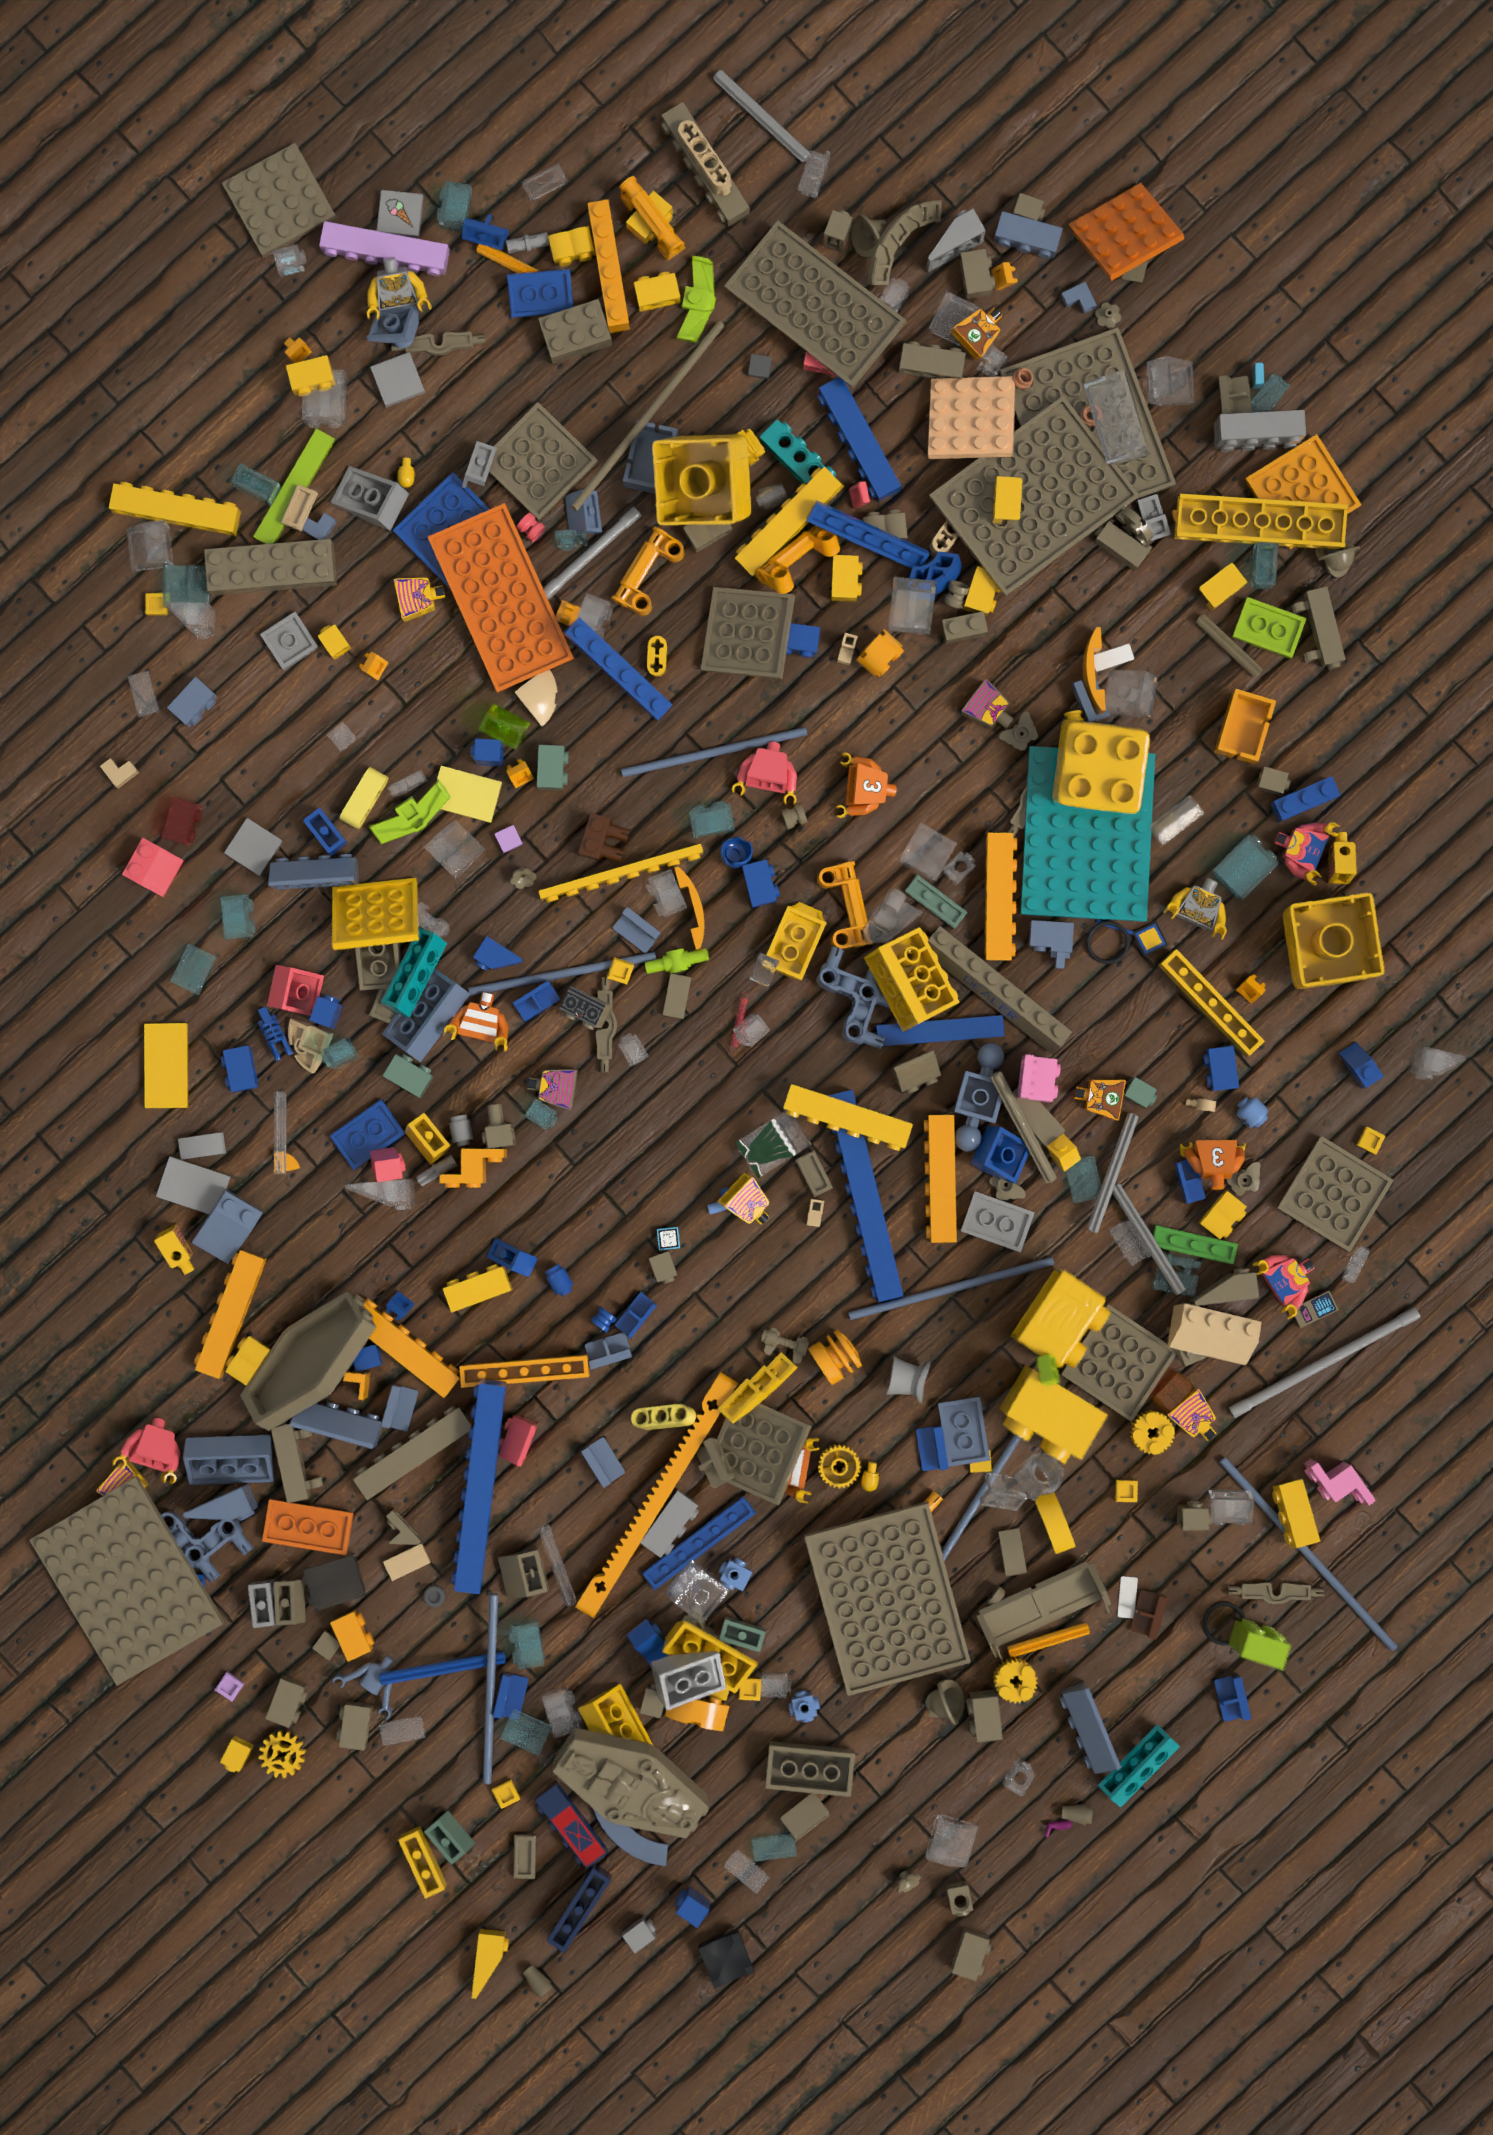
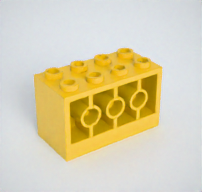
M920 927L877 948L864 957L902 1032L959 1003L957 992L951 987L947 973L941 968L937 954L931 949L928 937Z

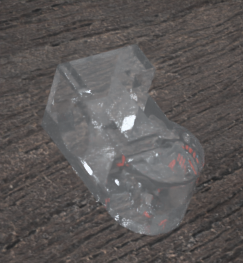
M420 902L418 905L419 926L437 934L440 938L446 937L450 931L448 922L441 918L436 919L428 914L429 907Z

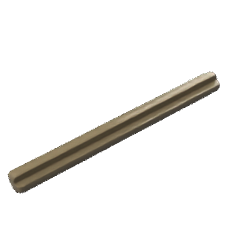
M995 1072L990 1078L1044 1181L1046 1183L1053 1182L1056 1179V1175L1002 1072Z

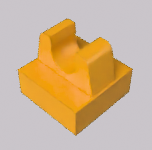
M1003 262L991 269L995 280V290H1002L1018 282L1017 278L1012 276L1015 267L1010 266V262Z
M289 337L284 342V345L288 347L285 354L293 363L302 362L311 353V350L301 338L294 342Z
M562 600L556 614V619L559 623L570 626L580 616L582 608Z
M373 652L366 653L365 657L367 660L364 665L360 663L359 667L370 677L379 680L388 662Z
M521 759L517 760L518 765L515 767L507 766L506 772L515 788L534 779L526 762H523Z
M1255 974L1249 976L1236 989L1251 1004L1265 991V983L1259 984L1254 980L1257 977Z

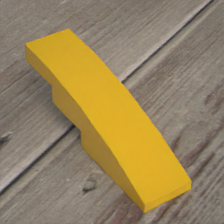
M781 1352L767 1367L764 1365L750 1380L747 1378L718 1410L728 1420L735 1423L777 1389L797 1369L796 1365Z

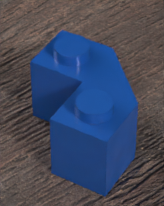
M645 1619L627 1634L635 1649L646 1658L650 1666L651 1662L669 1656L662 1652L665 1639L661 1635L663 1631L656 1623L652 1625Z

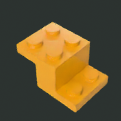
M461 1149V1175H440V1183H445V1188H458L460 1183H466V1188L481 1187V1183H486V1158H488V1162H502V1158H507V1149Z

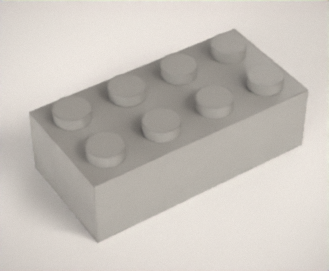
M1305 410L1220 414L1214 423L1215 449H1221V452H1231L1234 448H1242V451H1251L1255 447L1271 450L1275 449L1276 446H1284L1285 449L1297 447L1306 436Z

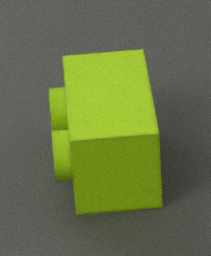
M1050 1354L1038 1357L1037 1367L1040 1372V1382L1046 1386L1059 1383L1055 1357Z

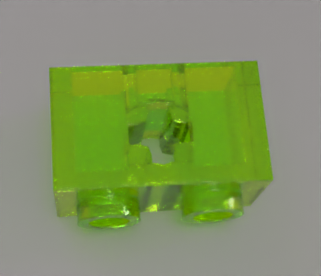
M493 704L486 712L478 730L497 740H501L502 743L516 750L523 741L531 723Z

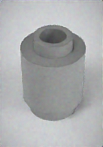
M467 1115L451 1117L449 1126L452 1142L457 1143L458 1147L469 1145V1140H473L470 1119H467Z

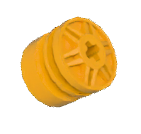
M838 1329L833 1331L839 1339L836 1342L832 1340L830 1335L826 1336L830 1345L827 1348L820 1341L808 1348L832 1386L844 1378L841 1372L842 1367H845L848 1372L852 1373L853 1370L848 1363L853 1361L857 1368L862 1366L856 1349L848 1337Z

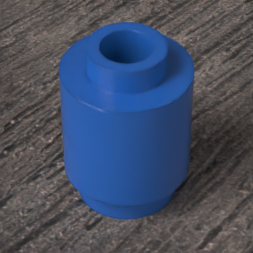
M560 1264L545 1272L547 1275L546 1280L555 1295L560 1294L562 1297L572 1291L571 1286L574 1284L565 1268H562Z

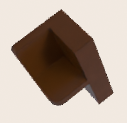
M1140 1590L1130 1630L1157 1640L1168 1598L1161 1594Z

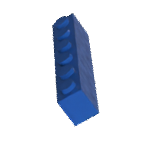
M838 377L819 387L817 398L821 406H826L828 409V419L832 425L836 424L839 430L837 435L842 443L846 442L849 448L847 453L851 461H856L858 464V474L862 480L866 479L869 485L867 490L872 499L876 497L877 501L880 502L899 492L901 484L845 382Z
M580 617L576 618L563 632L577 648L654 720H659L672 706L660 692Z

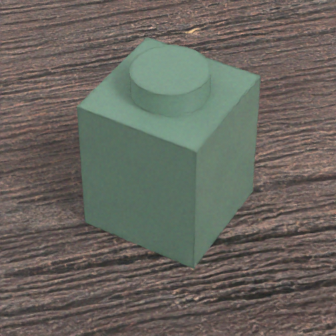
M1133 1077L1123 1097L1142 1108H1147L1148 1105L1152 1106L1157 1098V1095H1155L1157 1089Z

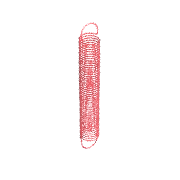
M743 998L735 1018L736 1022L738 1015L742 1009V1006L746 1001L738 1024L731 1038L730 1046L739 1029L733 1047H738L739 1044V1034L742 1028L745 1015L744 1010L747 1004V1000L745 998Z

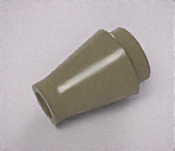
M1088 1804L1063 1806L1062 1819L1085 1826L1086 1824H1092L1093 1807L1088 1806Z
M533 1965L523 1972L534 1996L537 1995L539 1999L553 1988L550 1984L551 1981Z

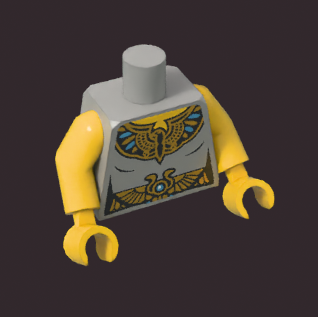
M395 257L383 259L385 270L377 272V277L372 279L367 292L368 307L370 308L367 311V319L370 321L369 315L376 313L378 321L380 310L417 304L419 310L423 312L422 305L428 303V307L431 310L432 305L426 299L427 294L421 279L414 272L408 271L406 266L397 267Z
M1206 878L1202 888L1194 885L1192 888L1186 887L1175 894L1163 911L1164 914L1167 911H1171L1173 914L1172 919L1176 916L1209 932L1213 930L1212 937L1219 933L1222 936L1221 940L1224 939L1227 932L1225 927V908L1221 902L1222 897L1214 894L1218 883L1209 878Z

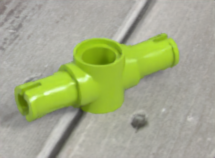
M707 948L691 952L677 949L666 952L663 958L645 962L647 974L664 970L666 972L670 971V973H677L688 970L691 964L709 960Z

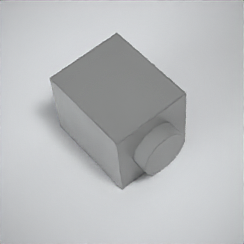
M643 1916L623 1931L622 1937L632 1951L636 1953L656 1938L655 1931L657 1929L650 1919L646 1920Z

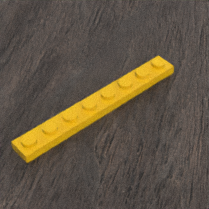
M701 844L546 888L538 892L542 901L546 900V903L558 900L560 895L566 894L567 897L579 894L578 890L584 888L587 891L599 888L598 884L607 882V885L620 882L619 878L627 876V879H632L640 876L639 872L647 870L648 873L659 871V867L663 865L673 867L679 865L680 860L688 858V862L700 859L703 849Z

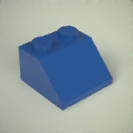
M987 1126L970 1164L989 1175L1016 1184L1029 1151L1022 1139L1004 1128Z

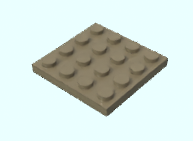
M296 143L222 182L262 257L319 228L324 224V221L330 222L336 218Z
M537 402L494 446L497 449L489 473L540 521L598 463V460Z
M713 587L701 670L705 672L783 679L795 595Z
M1319 1136L1276 1208L1347 1252H1351L1394 1180L1323 1136Z
M1107 1304L1105 1307L1111 1311L1107 1321L1098 1332L1089 1330L1081 1342L1087 1347L1083 1357L1074 1368L1066 1365L1061 1375L1132 1422L1177 1353L1175 1349L1168 1348L1167 1343Z
M761 1403L735 1423L725 1418L717 1439L735 1475V1478L727 1483L775 1505H780L811 1425Z

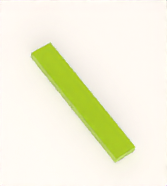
M316 428L253 536L256 540L263 544H275L285 528L281 520L297 484L306 488L309 487L335 442L333 437Z

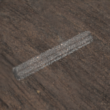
M283 1091L274 1093V1173L276 1175L286 1174V1093Z
M549 1525L541 1526L539 1533L565 1605L572 1606L576 1604L577 1600Z

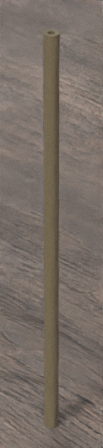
M717 321L570 507L577 512L724 328L722 322Z

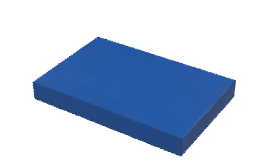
M570 269L507 274L511 318L548 315L574 307Z
M380 1099L329 1136L351 1168L355 1170L371 1159L370 1151L385 1149L406 1133L383 1100Z

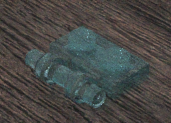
M1168 1253L1165 1257L1171 1266L1184 1267L1183 1273L1175 1272L1185 1287V1291L1181 1294L1195 1297L1199 1276L1191 1275L1190 1273L1192 1268L1200 1270L1201 1261L1193 1260L1192 1257H1175L1174 1254ZM1156 1268L1152 1289L1174 1293L1161 1270Z

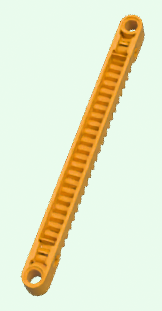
M722 1372L718 1374L703 1399L702 1408L704 1414L697 1413L696 1417L699 1421H694L692 1424L695 1428L689 1427L687 1431L690 1435L683 1436L686 1443L679 1442L678 1446L681 1450H674V1454L677 1457H670L669 1460L672 1464L666 1463L665 1468L667 1471H661L660 1474L663 1479L657 1478L656 1480L659 1486H652L654 1493L649 1492L647 1494L649 1500H644L642 1503L645 1508L639 1507L638 1509L641 1515H634L636 1522H630L629 1526L631 1529H626L624 1532L626 1536H621L620 1538L622 1544H616L618 1551L613 1550L611 1553L613 1558L608 1557V1565H603L602 1570L605 1574H598L592 1578L575 1608L594 1618L721 1413L718 1408L734 1392L738 1382ZM716 1399L718 1408L713 1407L712 1410L709 1409L707 1401ZM596 1582H605L604 1587L606 1589L601 1588L598 1590Z

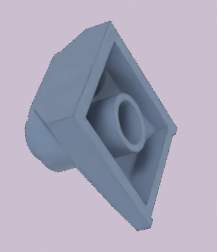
M416 305L380 310L378 321L377 314H375L369 335L367 336L368 341L394 343L395 347L400 349L407 348L412 344L419 325Z

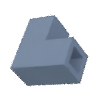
M1086 282L1062 292L1060 296L1066 308L1078 303L1083 314L1094 310L1097 306Z
M324 513L318 523L307 518L302 531L315 540H323L328 537L337 521Z

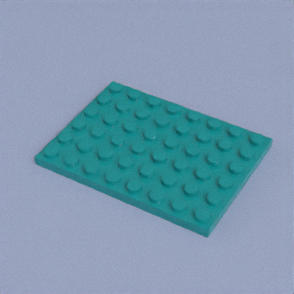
M1029 746L1020 915L1147 922L1155 754L1148 753L1141 807L1137 813L1128 814L1066 806L1053 801L1052 791L1058 748Z

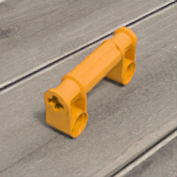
M635 176L626 179L619 187L623 203L630 211L633 209L638 211L657 237V246L661 254L667 261L671 260L685 249V243L674 233L673 227L648 196L647 192L637 183Z
M815 525L810 530L804 531L773 558H770L768 563L761 569L757 568L755 575L763 585H767L779 594H786L794 587L788 567L812 548L824 556H835L840 552L837 536Z
M656 526L653 527V533L649 540L644 542L621 580V586L618 591L611 597L618 605L640 616H646L652 610L649 596L639 591L638 588L657 556L661 555L674 563L681 561L684 557L682 543ZM672 547H678L680 552L677 555H671L669 550ZM641 600L648 603L644 609L636 607L637 603Z
M855 861L824 868L817 876L818 885L824 889L837 886L842 887L850 928L838 930L831 936V945L837 947V950L873 944L867 929L869 924L859 879L855 875ZM829 873L833 879L832 883H825L822 875ZM838 934L845 936V945H839L836 942Z

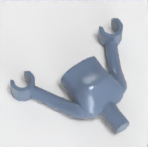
M386 1655L380 1665L368 1662L346 1676L343 1673H338L332 1682L334 1683L336 1679H341L343 1683L340 1688H343L346 1682L365 1673L359 1681L360 1685L377 1695L384 1686L380 1684L379 1674L388 1672L387 1669L393 1662V1658ZM392 1684L385 1685L382 1706L378 1712L379 1715L381 1711H387L386 1720L390 1718L392 1708L389 1705Z

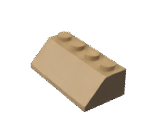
M1185 1303L1175 1305L1167 1347L1246 1365L1259 1342L1261 1322Z

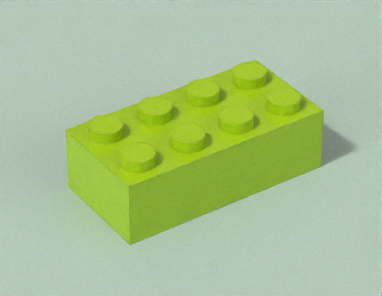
M1242 1618V1621L1235 1620L1229 1639V1645L1241 1657L1281 1670L1284 1669L1291 1645L1275 1628L1263 1625L1261 1628L1254 1621Z

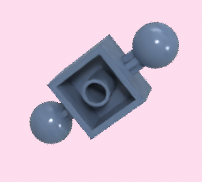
M994 1043L985 1044L978 1051V1062L982 1066L980 1074L964 1071L953 1109L954 1113L967 1116L966 1124L958 1128L955 1133V1143L962 1151L970 1152L979 1147L982 1139L981 1133L977 1129L980 1120L992 1124L996 1123L1002 1099L990 1077L993 1071L1003 1064L1005 1056L1002 1048Z

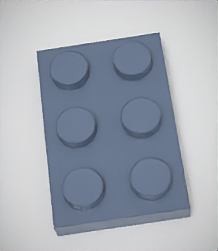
M980 1397L938 1403L948 1467L989 1461L990 1455Z

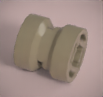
M950 581L948 586L950 591L945 595L944 603L955 608H963L965 604L964 598L968 594L970 587L959 581Z
M801 803L794 805L793 809L785 808L781 810L788 830L794 828L797 823L801 825L808 823Z

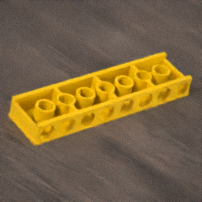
M1180 494L1177 501L1175 539L1344 550L1348 505Z

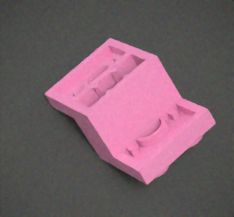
M1023 1055L1021 1058L1017 1098L1045 1103L1053 1102V1099L1057 1098L1058 1086L1055 1085V1078L1060 1075V1064H1057L1058 1059Z
M1309 1459L1303 1463L1307 1468L1304 1470L1305 1474L1311 1481L1313 1480L1319 1485L1316 1489L1327 1501L1331 1500L1336 1503L1349 1493L1360 1503L1363 1502L1371 1505L1376 1501L1351 1465L1342 1462L1325 1474L1317 1462Z

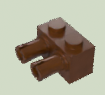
M590 813L579 849V855L596 861H600V859L605 857L621 863L622 856L619 855L624 854V849L606 845V839L612 837L627 842L628 836L626 835L630 834V829L612 825L611 818Z

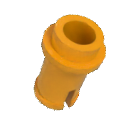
M932 1491L924 1502L928 1501L932 1513L938 1504L943 1501V1498L935 1491Z

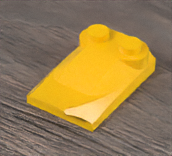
M801 902L793 906H787L762 965L787 977L802 981L827 923L823 918L822 911Z

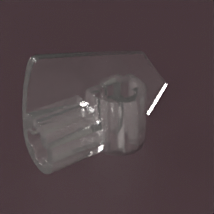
M893 888L890 889L881 906L874 910L862 930L866 943L889 942L923 912L906 903L905 900L907 898L901 891Z

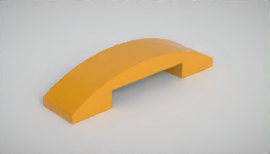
M1096 627L1092 632L1083 657V682L1088 698L1097 715H1102L1106 711L1105 689L1096 690L1094 653H1098L1102 648L1101 627Z
M675 867L680 890L689 888L699 926L691 929L696 950H700L705 929L702 904L692 881L681 868Z

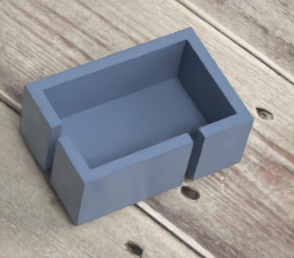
M648 422L631 443L628 463L623 478L624 487L656 494L653 442L678 436V429L659 425L658 434L655 433L656 426L654 423Z

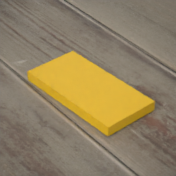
M187 1023L144 1024L145 1108H188Z

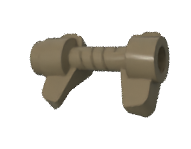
M776 1328L764 1329L761 1342L766 1344L764 1352L767 1355H771L777 1345L793 1349V1363H800L802 1361V1357L805 1356L809 1345L808 1339L805 1337L797 1338L796 1341L781 1337L780 1332Z

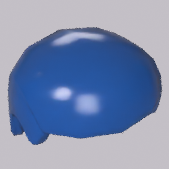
M740 836L727 839L722 843L720 850L722 861L731 868H742L743 865L750 862L753 854L751 842L745 841Z

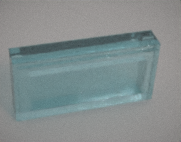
M1273 373L1251 401L1252 411L1254 413L1270 412L1290 387V384Z
M790 1834L752 1839L754 1861L797 1856L796 1844Z

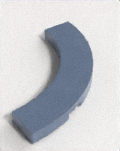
M594 1810L604 1831L620 1848L642 1861L666 1866L668 1843L649 1839L640 1835L631 1827L611 1823Z

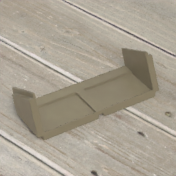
M1088 1562L1079 1564L1036 1584L1034 1589L1029 1587L998 1603L979 1610L980 1615L976 1617L995 1658L999 1656L1001 1662H1004L998 1649L999 1646L1099 1600H1102L1109 1614L1108 1606L1111 1605V1602L1093 1563L1088 1564Z

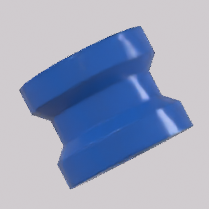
M601 1306L598 1309V1314L591 1318V1321L605 1332H608L610 1324L617 1320L614 1315Z

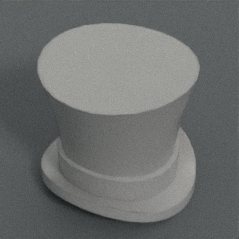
M894 1356L886 1395H912V1397H917L918 1403L922 1404L924 1384L931 1362H926L923 1366H915Z

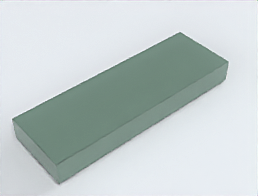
M918 874L904 891L954 930L968 913Z

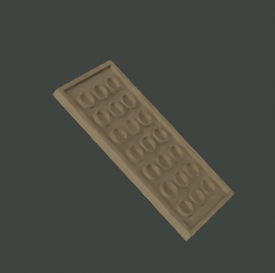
M778 220L725 284V288L852 388H854L907 323L906 319Z

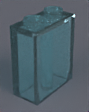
M1246 835L1210 871L1239 901L1243 900L1279 864L1276 861V855L1270 850L1266 851L1261 846L1262 842L1255 835Z

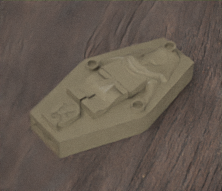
M345 1292L283 1331L240 1395L256 1425L270 1431L326 1398L334 1391L376 1328L372 1320L373 1315L365 1308V1301L356 1294L354 1296L349 1292Z
M574 1728L553 1760V1772L605 1820L614 1824L687 1838L690 1832L696 1830L701 1816H705L709 1810L708 1795L657 1747L649 1743Z

